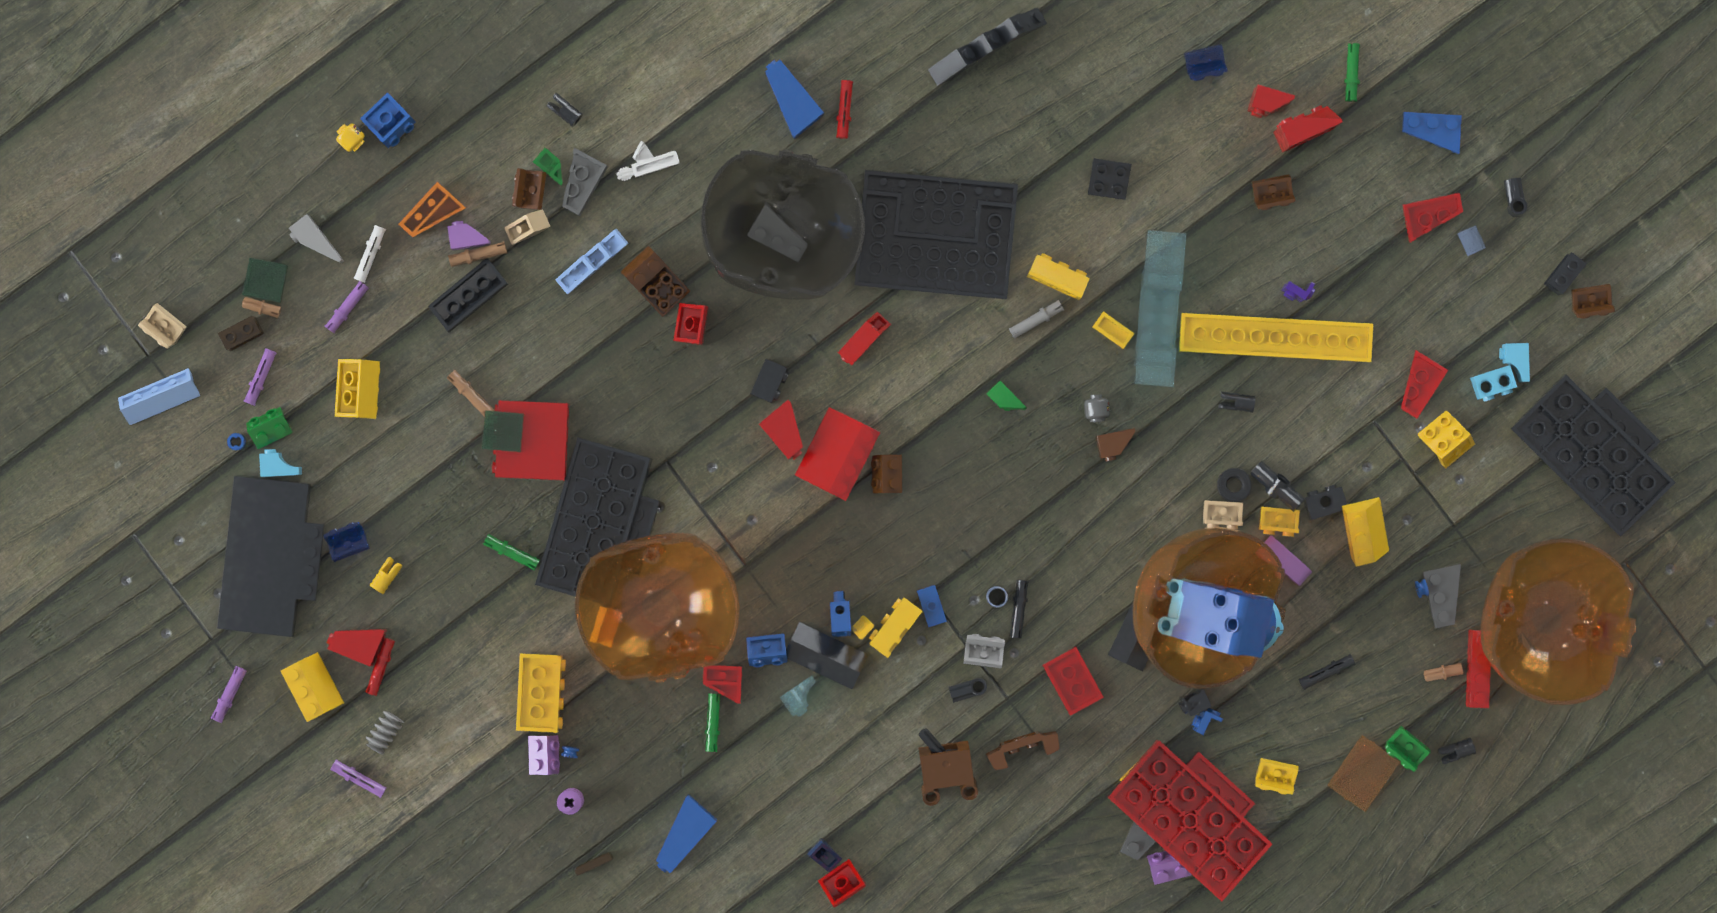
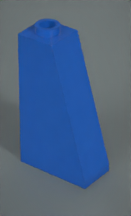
M774 60L767 65L766 68L768 70L765 73L792 137L795 139L824 115V112L781 60L777 62Z
M690 795L685 798L656 859L658 862L657 866L665 873L666 871L671 873L717 822V819Z

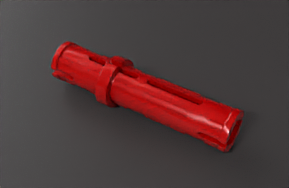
M841 80L839 114L836 116V121H838L836 138L848 139L849 122L852 119L850 117L853 81ZM847 92L846 107H844V104H845V93ZM844 112H845L844 127H843V115H844Z
M383 637L379 653L376 654V663L365 691L366 693L374 696L378 695L386 666L391 660L390 655L395 643L394 640Z

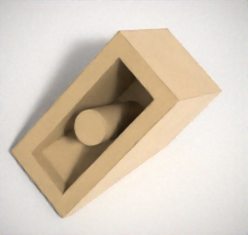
M542 209L524 215L506 226L505 231L511 244L514 245L549 228L550 224Z

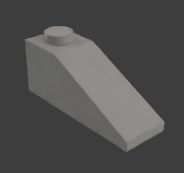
M306 214L289 227L291 231L289 235L295 243L300 242L341 264L344 262L343 258L310 215Z

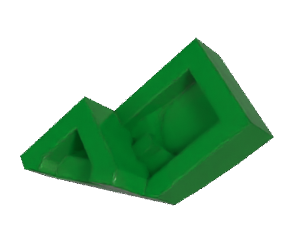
M544 147L533 160V163L544 172H547L546 174L558 184L562 185L560 159Z
M1001 381L987 393L988 397L1005 411H1010V409H1027Z

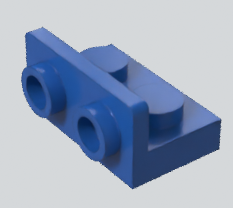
M785 634L746 638L749 666L762 667L767 664L781 665L787 662Z

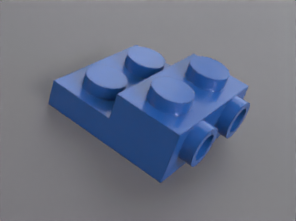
M388 92L360 118L387 148L396 146L400 142V137L404 133L411 132L414 128L413 124L416 123Z

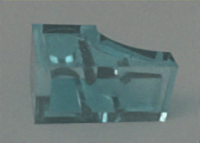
M812 675L780 696L792 716L797 714L799 717L808 711L806 709L809 706L807 693L810 687L816 683Z

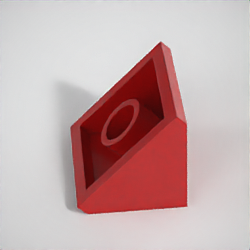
M679 303L673 341L703 346L709 307Z
M850 859L818 880L834 908L866 887V882Z

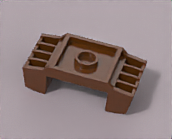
M1035 731L1001 742L998 748L986 753L995 770L1006 769L1008 765L1004 756L1005 752L1013 754L1019 752L1020 747L1032 748L1038 746V742L1041 741L1047 755L1059 750L1058 734L1055 731L1047 733Z

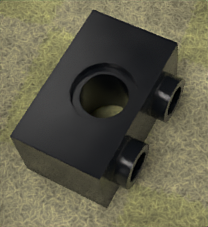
M1336 484L1325 487L1326 491L1318 493V490L1306 493L1307 497H1304V504L1309 520L1343 511L1342 506L1347 505L1342 487H1336ZM1323 496H1327L1330 500L1327 507H1323L1320 503Z

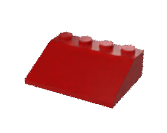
M829 407L795 476L846 501L880 432Z

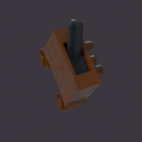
M927 728L922 729L918 735L927 745L926 747H919L923 777L921 791L924 803L929 806L936 805L940 800L939 788L960 786L961 795L964 799H975L978 795V787L973 777L968 741L940 744Z

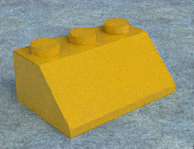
M1046 254L1036 255L1027 275L1028 278L1077 300L1082 298L1090 279L1086 277L1087 273L1076 269V272L1068 269L1069 265L1061 261L1057 264L1051 261L1052 257Z
M338 359L335 417L376 419L380 361Z
M1380 498L1342 506L1350 555L1354 564L1357 567L1376 562L1389 551Z
M318 652L281 670L307 722L344 704Z

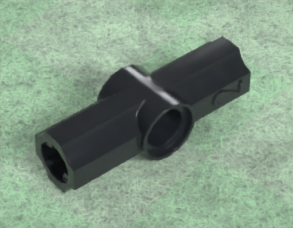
M1263 461L1250 473L1265 486V491L1272 498L1279 499L1293 512L1304 502L1305 498L1290 486V481L1284 475L1276 474Z

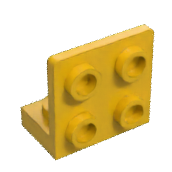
M1448 411L1442 413L1418 433L1419 438L1438 456L1440 463L1445 469L1475 445L1471 434Z

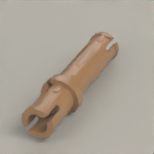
M505 242L478 249H466L465 252L448 255L451 267L466 263L469 265L477 260L507 254Z
M456 370L447 377L458 389L457 392L459 394L462 393L486 419L495 412L472 388L471 383L463 379Z

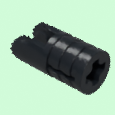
M555 92L553 98L562 108L560 109L552 102H549L546 106L570 124L571 127H574L582 118L583 113L579 112V110L575 109L567 100Z
M1221 391L1220 396L1222 398L1235 401L1234 403H1219L1220 409L1253 413L1255 396Z
M1471 738L1438 749L1439 754L1448 753L1447 756L1442 757V764L1476 754Z

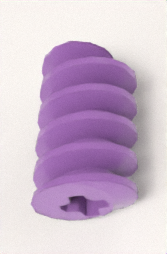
M575 788L564 790L557 799L559 811L568 815L578 812L584 803L582 792ZM573 798V799H574V802L571 803V804H568L567 801H568L569 799Z

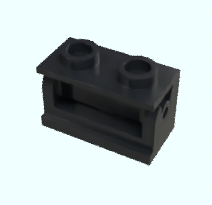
M1572 252L1566 254L1543 284L1558 296L1562 295L1586 266V263Z
M765 359L750 394L771 404L773 400L777 401L781 393L778 390L781 383L785 384L789 375L786 372L787 368Z
M1197 688V691L1187 695L1185 698L1179 697L1181 701L1178 704L1181 711L1189 716L1212 707L1202 688Z

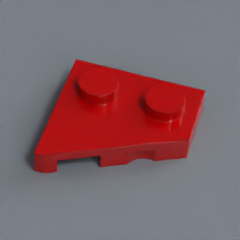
M704 665L703 685L717 691L737 704H741L742 666Z

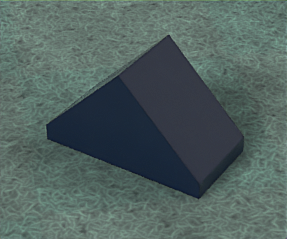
M822 838L807 853L809 857L828 872L842 860Z

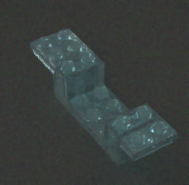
M1147 231L1134 366H1136L1135 384L1174 387L1177 353L1175 340L1179 292L1182 291L1186 233Z

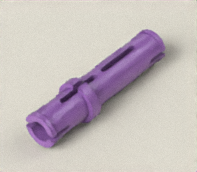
M359 281L339 309H335V314L325 327L335 334V331L344 320L348 319L349 313L369 288Z
M265 348L252 382L250 381L249 383L250 388L244 402L256 405L255 403L260 391L264 389L263 384L277 354L276 352Z
M239 666L235 667L221 698L217 700L218 704L211 719L220 723L223 722L228 709L233 705L231 703L247 670Z
M337 759L335 760L330 769L331 771L343 776L346 781L350 780L379 796V798L382 797L387 787L357 772L353 766L350 768Z

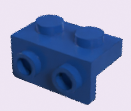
M1211 708L1200 712L1199 716L1196 715L1193 719V730L1204 735L1211 718L1220 722L1223 721V718L1219 717L1221 713Z

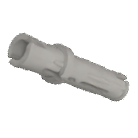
M1059 300L1044 309L1043 307L1040 308L1039 312L1009 328L1013 338L1016 339L1044 321H1050L1049 318L1064 311Z

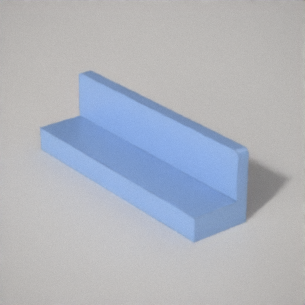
M188 368L118 398L120 411L129 425H132L199 397L200 393L193 382L192 373Z

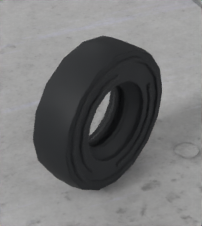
M1239 468L1225 470L1217 481L1219 494L1230 502L1244 500L1252 488L1249 475ZM1236 477L1241 481L1242 487L1238 492L1233 493L1228 490L1227 482L1229 479Z

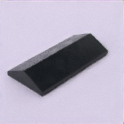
M486 258L428 307L447 332L450 333L505 288L508 283L490 260Z
M1140 586L1108 655L1143 672L1161 634L1158 630V622L1162 617H1168L1171 600Z
M799 622L786 649L787 659L850 689H853L868 657V654Z

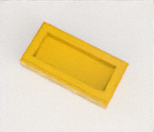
M1104 311L1092 327L1122 349L1126 347L1135 334Z

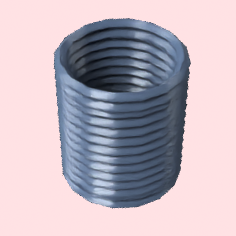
M1476 225L1457 234L1467 256L1486 248Z
M994 586L987 591L986 599L991 606L999 608L1007 603L1008 594L1004 588ZM994 589L1004 591L1005 600L1000 605H994L989 600V594Z

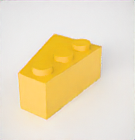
M904 597L902 600L898 598L892 606L894 611L891 615L886 614L880 623L883 625L879 631L875 629L869 636V639H871L869 644L887 658H889L891 652L922 613V610Z

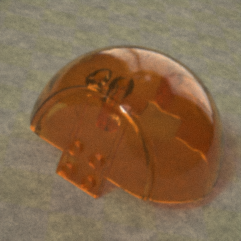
M1223 527L1202 528L1184 533L1172 539L1156 551L1148 560L1141 572L1134 594V631L1145 655L1165 677L1189 688L1219 687L1246 674V671L1250 672L1258 657L1226 654L1159 632L1158 622L1162 617H1168L1172 598L1167 593L1169 588L1166 584L1168 581L1171 582V579L1185 578L1192 581L1209 582L1223 587L1238 589L1252 595L1267 596L1270 599H1274L1282 622L1286 609L1276 602L1284 582L1285 569L1282 568L1279 558L1266 543L1239 530Z
M690 533L657 534L614 545L589 559L590 562L587 563L582 572L576 591L575 614L577 625L584 644L591 655L605 670L612 675H616L617 679L634 680L648 677L649 681L655 680L656 683L664 682L667 678L671 677L681 679L686 677L690 669L712 666L725 659V655L730 650L737 634L740 619V600L731 570L719 553L708 543L698 538L697 535Z
M1560 538L1528 545L1506 558L1491 582L1481 619V644L1483 652L1501 679L1510 687L1531 699L1553 705L1577 704L1593 699L1602 694L1603 690L1607 691L1610 688L1614 679L1618 658H1627L1631 651V639L1636 631V619L1628 617L1633 599V583L1629 582L1628 575L1614 558L1590 543Z

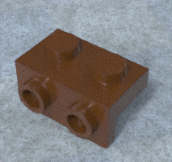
M517 168L514 178L515 187L512 195V206L521 209L542 210L547 172Z
M1290 174L1252 181L1254 202L1258 209L1268 210L1273 206H1288L1295 202Z
M1610 284L1571 290L1572 311L1577 318L1586 319L1592 315L1605 316L1615 312V308L1612 305Z
M873 455L871 461V486L873 493H902V455Z

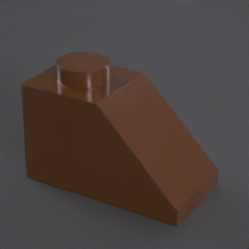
M1135 428L1096 436L1100 459L1105 458V462L1116 460V455L1122 453L1134 435Z

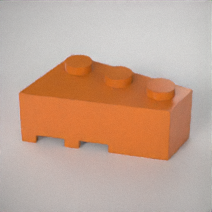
M437 181L398 225L414 237L466 207Z

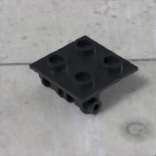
M1094 158L1088 195L1126 200L1132 164Z

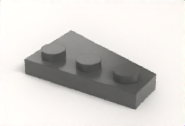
M574 148L573 161L569 170L570 175L562 207L581 216L608 166Z
M765 202L747 235L799 262L808 245L783 221L779 214H776L767 202Z
M1461 564L1422 572L1429 590L1428 600L1435 628L1455 624Z
M1133 822L1120 852L1139 860L1156 841Z

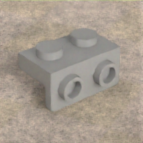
M979 634L967 635L963 663L1002 668L1005 640L996 636L988 638L982 637Z

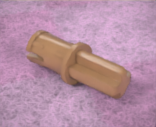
M245 297L242 302L243 308L259 312V315L266 314L277 319L279 318L281 306Z
M1461 663L1448 666L1441 665L1439 668L1424 671V679L1427 682L1442 678L1446 680L1447 677L1463 675Z

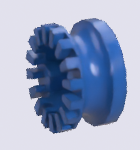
M233 433L228 437L227 444L232 450H241L246 445V440L243 435ZM233 437H234V438H239V437H240V439H241V445H240V446H238V445L233 446V445H232V442H231V441H232Z
M1425 579L1421 582L1415 581L1418 597L1422 598V595L1429 596Z
M562 746L564 752L561 753V756L578 758L576 753L579 751V748Z

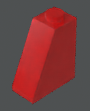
M876 312L840 349L838 353L841 355V359L852 366L891 324L880 313Z
M787 400L760 422L759 425L788 460L791 457L795 460L802 454L801 449L803 445L791 402Z
M387 630L335 631L334 634L331 633L328 637V649L371 667L375 662L376 654L380 650Z

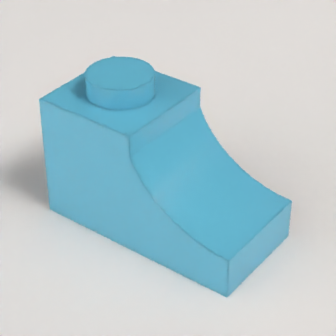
M1529 343L1502 344V348L1499 349V358L1502 360V363L1508 364L1514 369L1518 382H1530Z
M276 449L264 450L265 454H259L261 477L302 475V467H295L285 462L282 458V453H276Z

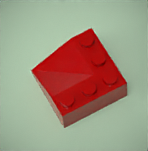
M1322 105L1311 109L1312 113L1307 116L1302 113L1294 117V119L1291 116L1282 120L1276 126L1277 129L1273 133L1282 152H1286L1335 129L1343 123L1342 119L1328 106L1322 108Z

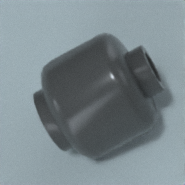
M1102 394L1090 395V399L1084 402L1085 417L1090 419V422H1103L1105 418L1110 416L1109 401L1106 398H1102Z

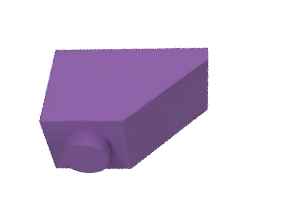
M463 221L452 222V226H447L450 247L453 251L491 245L489 239L467 223L463 224Z

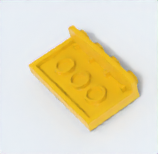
M520 653L516 731L558 733L559 729H562L563 717H560V710H563L564 698H561V690L564 691L565 679H562V671L566 669V660H562L563 655Z

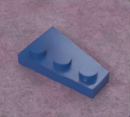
M1404 112L1402 132L1459 154L1462 115Z

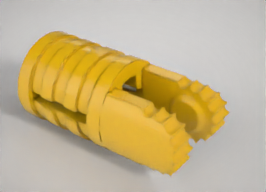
M391 557L387 558L378 574H376V577L372 580V583H370L372 588L382 594L385 593L402 568L400 563L395 564L391 568L394 562Z

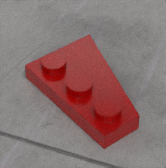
M1460 193L1402 204L1409 242L1416 240L1421 235L1430 232L1433 228L1462 213Z
M1415 350L1401 410L1418 419L1448 372L1446 368Z

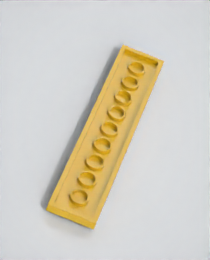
M1181 313L1179 352L1371 362L1373 324Z

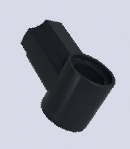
M1521 178L1504 180L1508 202L1507 211L1512 217H1520L1527 210ZM1514 203L1521 205V212H1516L1513 209Z
M980 677L949 686L953 703L982 695L987 689L986 681ZM976 681L984 684V689L980 692L975 691L973 688V684Z

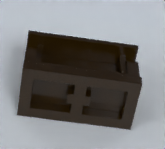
M250 316L218 333L225 349L230 352L264 334L257 318L254 316Z

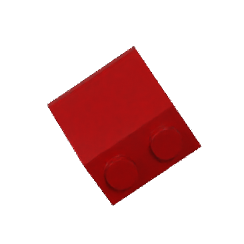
M1258 84L1253 90L1247 111L1257 118L1266 117L1290 104L1294 100L1295 95Z

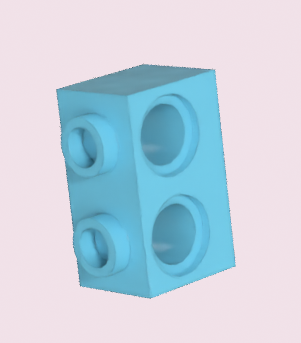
M1510 365L1470 378L1477 400L1483 398L1484 402L1494 399V394L1500 392L1502 396L1512 393V389L1517 387ZM1501 376H1505L1508 380L1505 387L1499 383ZM1483 382L1489 384V391L1487 393L1481 390Z

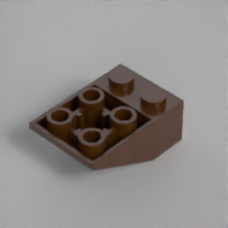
M649 246L620 271L662 317L690 292L684 283Z

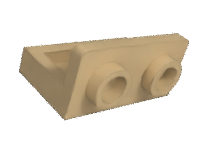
M158 303L153 305L146 318L138 324L146 334L152 336L159 345L167 349L177 343L187 326Z
M1204 500L1203 523L1207 524V528H1219V524L1227 525L1226 529H1238V526H1243V503Z

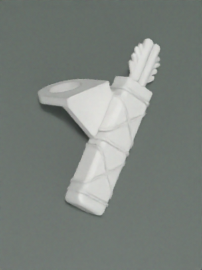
M641 141L633 156L637 163L631 164L632 168H620L616 175L619 180L625 181L631 179L633 175H635V178L677 165L680 162L676 151L653 157L646 144Z

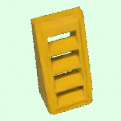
M863 615L851 629L863 640L874 628V624Z

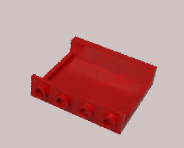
M499 400L498 404H495V416H498V423L494 424V435H497V443H493V454H496V462L492 463V473H495V477L565 480L569 404Z

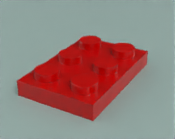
M1077 647L1042 665L1070 716L1104 698Z

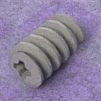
M383 711L386 718L379 717L382 724L374 725L377 731H370L373 737L366 736L369 742L366 745L381 755L385 753L382 748L389 747L386 741L392 742L393 738L391 735L396 736L398 734L395 728H402L399 722L404 723L400 718L387 711Z

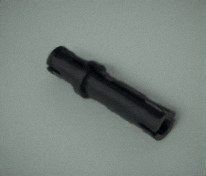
M1016 580L1009 636L1012 638H1022L1026 602H1028L1027 588L1029 581Z
M1348 654V656L1337 661L1333 660L1331 664L1298 680L1303 690L1335 674H1341V671L1356 664L1351 654Z

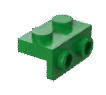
M281 407L270 409L266 414L260 417H253L246 423L247 432L257 449L292 434V429L285 419Z
M1402 726L1396 730L1385 744L1386 752L1391 757L1398 758L1404 768L1407 770L1411 769L1413 772L1417 770L1418 765L1431 751Z

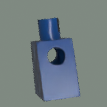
M844 591L833 592L834 602H830L832 637L851 636L849 601H845ZM841 609L844 613L837 614V611Z

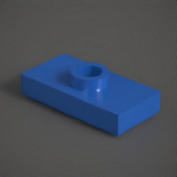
M933 585L917 590L928 627L947 622L936 586Z

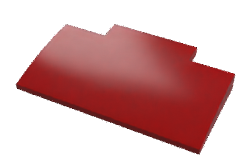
M1160 740L1154 742L1108 797L1221 902L1272 845L1265 836L1244 818L1247 812L1255 805L1245 793L1200 752H1197L1185 764Z

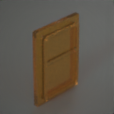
M1362 735L1327 786L1366 812L1400 761L1391 757L1386 751Z

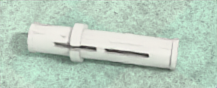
M374 226L369 241H366L367 247L354 279L366 282L365 280L377 250L381 248L380 243L386 229ZM377 237L376 242H375V244H374V247H373V249H372V252H370V250H371V248H372V245H373V243H374V240H375V238ZM370 255V257H369V259H368V262H367V265H366V267H365V270L363 271V268H364V265H365V263H366V260H367L368 256Z

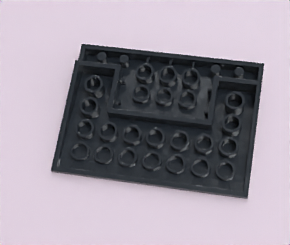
M865 169L855 285L1007 299L1018 184Z

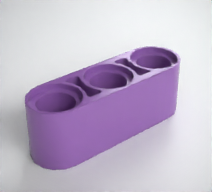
M1271 535L1258 549L1261 554L1298 586L1312 573L1304 563Z

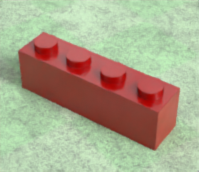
M1469 630L1466 707L1489 708L1492 631Z

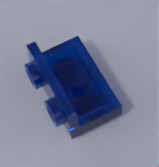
M1221 44L1184 53L1187 74L1191 80H1203L1206 76L1210 75L1220 76L1228 71Z
M360 522L349 523L345 527L330 530L323 535L334 562L370 549L365 530Z

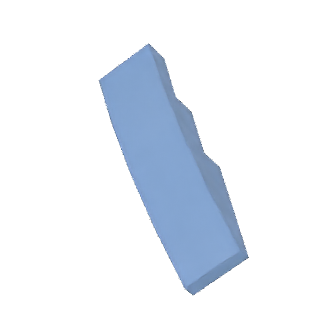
M614 229L555 280L569 294L629 243L617 229Z

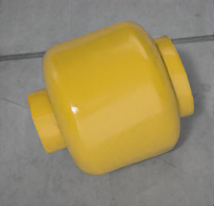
M344 124L337 131L339 135L336 141L348 152L352 150L355 152L365 142L363 140L365 137L364 133L355 124H349L348 126Z

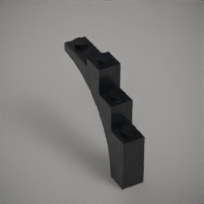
M1038 7L1023 14L1019 13L1008 18L996 28L981 34L969 44L957 48L929 68L928 71L937 86L950 81L964 70L1002 47L1043 27L1047 22Z

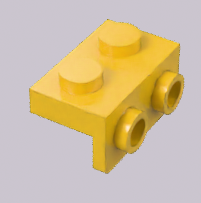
M1261 507L1259 530H1263V534L1275 535V531L1283 532L1282 536L1294 537V533H1299L1300 510L1293 512L1291 509Z
M1261 758L1255 777V786L1262 790H1272L1284 795H1293L1299 768L1296 765Z

